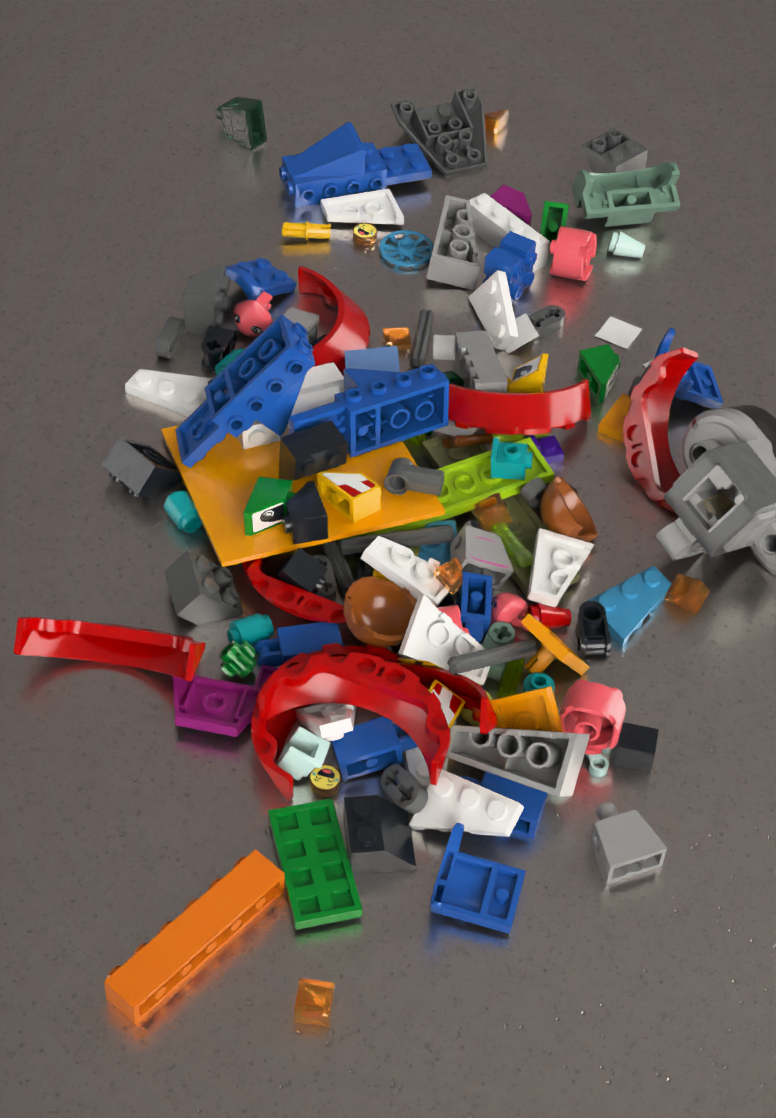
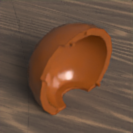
M557 476L543 491L540 505L542 522L551 532L585 542L597 538L599 533L593 519L578 494L564 480V477Z
M376 576L362 577L352 583L344 598L346 623L353 635L363 643L375 648L398 646L404 639L416 600L405 587L402 589L390 581L376 579Z

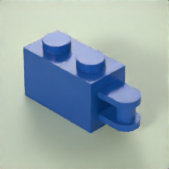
M463 572L456 595V605L460 609L463 628H468L470 636L479 644H482L491 622L492 576Z
M318 622L277 628V638L260 640L254 645V649L259 655L257 657L259 667L262 665L276 667L281 666L302 652L309 654L322 650V645L338 643L343 646L338 623Z
M384 716L372 718L367 722L355 725L353 731L344 733L343 738L330 741L343 782L388 768L393 764L403 763L402 752L418 747L402 728L393 724L392 720Z
M487 771L483 780L465 775L459 776L519 802L524 809L512 832L532 839L535 838L545 809L548 793Z

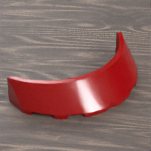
M299 266V292L321 295L326 304L338 307V316L333 328L320 342L312 347L315 361L313 367L334 362L341 374H344L343 370L346 369L345 351L368 349L370 342L368 318L361 307L330 280L311 269Z
M679 348L658 355L650 363L652 366L631 392L629 399H632L628 415L624 417L623 443L626 447V459L634 479L638 480L651 500L672 512L675 511L664 499V495L673 487L672 484L681 475L675 466L669 447V412L680 381L691 365L698 359L697 352L686 348Z
M582 379L580 382L566 388L533 393L482 391L449 383L448 419L454 421L455 427L468 430L469 428L476 427L483 429L485 433L537 435L551 433L552 428L569 430L575 428V422L580 420L588 421L591 418L588 379Z
M262 558L242 562L244 571L253 587L267 601L281 610L312 621L347 624L344 615V605L265 575L262 568Z
M30 616L18 618L14 654L78 659L130 666L169 674L192 682L206 643L204 641H195L192 637L172 635L169 632L132 626Z
M338 643L322 645V650L309 654L302 652L286 661L278 669L283 666L287 669L310 660L312 655L328 653V657L348 656L350 652L381 657L384 661H402L396 659L401 657L384 647L375 648L366 644V647L342 646ZM268 678L256 697V704L251 717L252 740L259 761L284 798L289 802L293 798L294 778L276 764L287 736L297 721L295 709L313 704L283 711L267 720L260 718L259 694L269 680Z
M350 652L348 656L328 657V653L312 655L308 661L287 669L283 666L276 670L260 692L259 717L264 720L295 707L317 703L353 705L373 711L392 720L416 743L426 761L430 784L437 785L450 746V727H448L446 717L441 708V702L435 693H430L420 683V678L403 666L394 662H386L381 657L363 653Z
M394 662L420 678V683L427 689L436 679L463 699L465 704L462 708L472 711V719L480 722L481 734H488L497 726V716L488 695L475 681L460 674H452L448 670Z

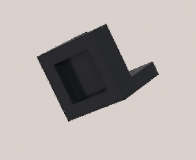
M623 722L613 764L619 767L651 773L659 729Z

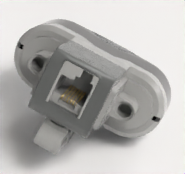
M737 405L705 411L692 420L683 437L682 455L687 470L672 484L673 487L664 495V499L679 518L664 527L656 535V539L673 561L705 551L710 557L750 546L752 553L762 566L776 576V418L766 410L753 405Z

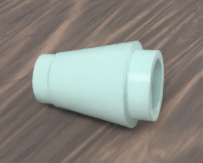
M621 231L619 233L613 232L607 251L613 252L612 255L641 259L645 244Z

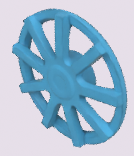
M399 230L386 235L380 242L379 250L382 259L394 264L396 268L403 266L416 269L419 265L430 262L434 244L426 235L420 232ZM405 234V238L397 240L395 235ZM409 234L419 236L420 238L415 241L409 238ZM389 239L397 246L387 245L385 242ZM424 241L429 243V246L417 247ZM385 250H391L395 252L387 254ZM418 252H429V254L423 255ZM400 256L398 260L394 259L393 257ZM413 256L420 258V260L415 261ZM407 257L410 262H404V259Z

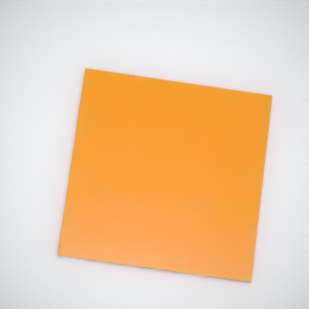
M179 425L161 429V434L222 567L445 515V509L436 495L409 490L405 494L396 495L390 493L385 488L384 479L394 459L406 458L412 461L415 466H418L403 441L352 458L347 454L346 464L325 470L329 472L363 473L372 481L377 482L382 492L381 509L353 523L321 498L328 516V539L293 545L290 533L285 534L282 523L248 536L245 535L243 512L258 477L279 479L280 441L243 449L238 439L228 432L225 438L220 443L215 444L201 461H197L189 468L181 462L175 431ZM317 473L294 480L293 492L297 493L308 481L313 480L318 490Z

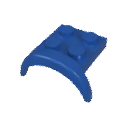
M258 258L253 261L239 262L238 264L226 266V276H230V279L242 288L248 300H256L263 291L271 296L295 291L297 282L288 277L286 272L275 268L266 259Z
M669 328L662 338L655 358L658 355L669 352L671 342L676 334L674 328ZM695 361L683 376L674 396L681 400L697 403L702 407L719 409L724 402L712 368Z
M456 823L452 829L438 872L429 911L510 934L526 871L458 852L464 825Z

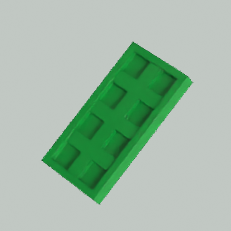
M326 799L268 810V820L280 868L285 873V889L295 929L362 917L363 909L333 800Z

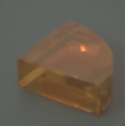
M409 327L383 329V338L387 344L398 346V350L411 351L412 344Z
M456 557L437 567L433 573L436 579L452 595L457 593L463 583L461 572L463 568Z

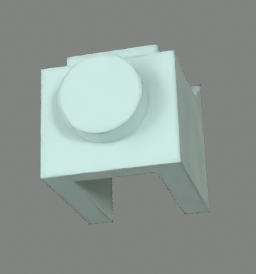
M299 726L285 743L276 765L299 781L302 776L307 777L314 768L322 767L331 743Z

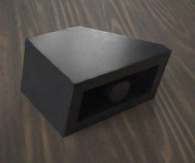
M314 480L308 481L286 503L287 516H282L285 534L290 533L293 545L328 539V516Z
M298 548L285 558L272 578L316 594L326 581L322 576L327 571V568L301 548Z

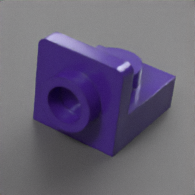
M525 435V438L530 437L548 464L564 460V452L555 435L537 439L535 435Z

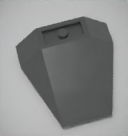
M476 87L454 91L451 103L421 109L416 108L413 99L391 103V109L398 125L414 143L418 144L422 152L444 176L487 167L484 104Z

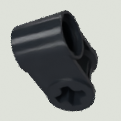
M209 326L201 344L202 352H204L201 362L203 370L209 373H216V365L235 349L237 341L236 330Z
M586 601L579 607L575 628L578 656L584 658L585 655H603L604 658H610L611 635L608 631L606 610L602 604L596 601Z

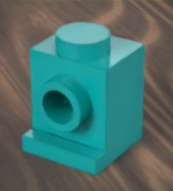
M494 438L491 453V478L525 480L526 468L532 469L533 452H528V444L499 442V438Z

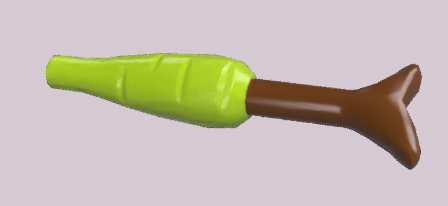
M492 433L446 437L442 440V445L448 449L483 444L493 446L494 438H499V442L514 443L524 439L525 435ZM549 433L535 435L536 439L547 437Z

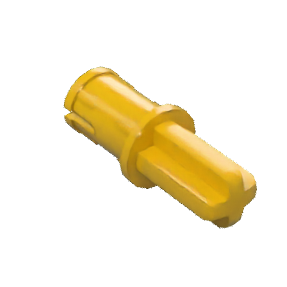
M306 221V223L284 222L282 224V236L305 238L306 241H308V238L330 240L331 224L309 223V221Z

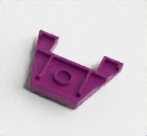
M262 665L254 686L194 675L192 682L173 676L175 725L237 737L251 722L256 697L260 689L278 668Z

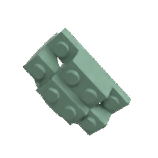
M664 162L644 169L618 173H591L587 169H581L577 172L572 186L576 208H583L585 219L602 218L604 227L650 223L655 213L678 211L681 206L675 185L680 176V171L675 162Z

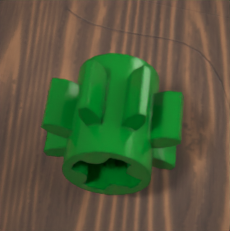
M235 640L230 642L219 654V658L222 660L220 669L229 678H232L235 674L240 678H244L257 664V661L253 658L256 655L255 649L246 640L241 645Z

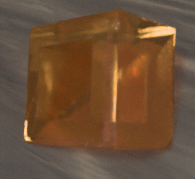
M509 110L484 113L485 130L498 134L508 123Z
M495 493L474 504V508L485 531L491 532L513 522L499 493Z
M678 574L664 599L691 613L697 614L710 590L701 580Z
M300 978L294 1008V1021L296 1023L329 1027L335 983Z

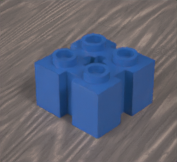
M510 231L500 241V247H494L485 257L484 273L486 278L483 280V283L497 270L506 272L511 302L518 300L522 291L526 287L531 286L535 277L533 265L537 260V253H535L537 242Z

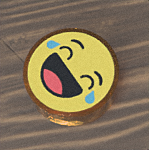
M369 223L357 224L353 228V240L361 245H370L377 240V228Z
M322 764L321 768H314L309 774V787L311 791L322 797L336 794L341 787L340 771L330 764Z

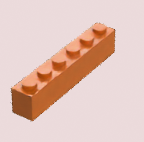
M256 849L247 857H241L228 874L212 882L205 894L198 900L193 899L184 908L183 913L174 921L166 922L160 928L158 935L148 943L141 944L127 962L122 966H116L109 972L104 981L106 999L134 1025L139 1023L285 891V873Z

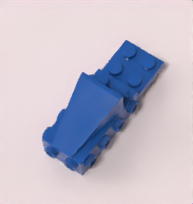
M347 122L302 153L283 156L282 167H279V176L286 187V192L290 196L294 207L299 208L318 205L321 199L386 189L387 185L432 178V169L417 143L376 149L373 142L362 143L353 124Z
M281 314L204 388L207 400L175 429L181 462L191 468L197 461H201L215 444L220 443L228 432L237 438L243 431L248 430L255 420L279 436L284 434L306 373L315 365L312 354L313 348L308 341V332L299 322L294 324Z
M433 363L407 372L347 368L343 370L344 392L334 394L333 403L289 416V434L332 421L347 441V454L352 458L448 426L449 379Z

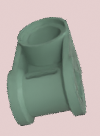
M495 622L489 627L482 646L485 649L513 643L516 634L514 627L507 622ZM508 662L490 666L487 677L500 682Z

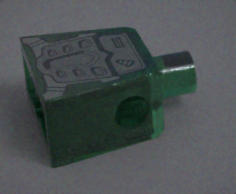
M234 97L217 108L216 117L222 120L224 134L228 138L250 150L267 141L261 100Z

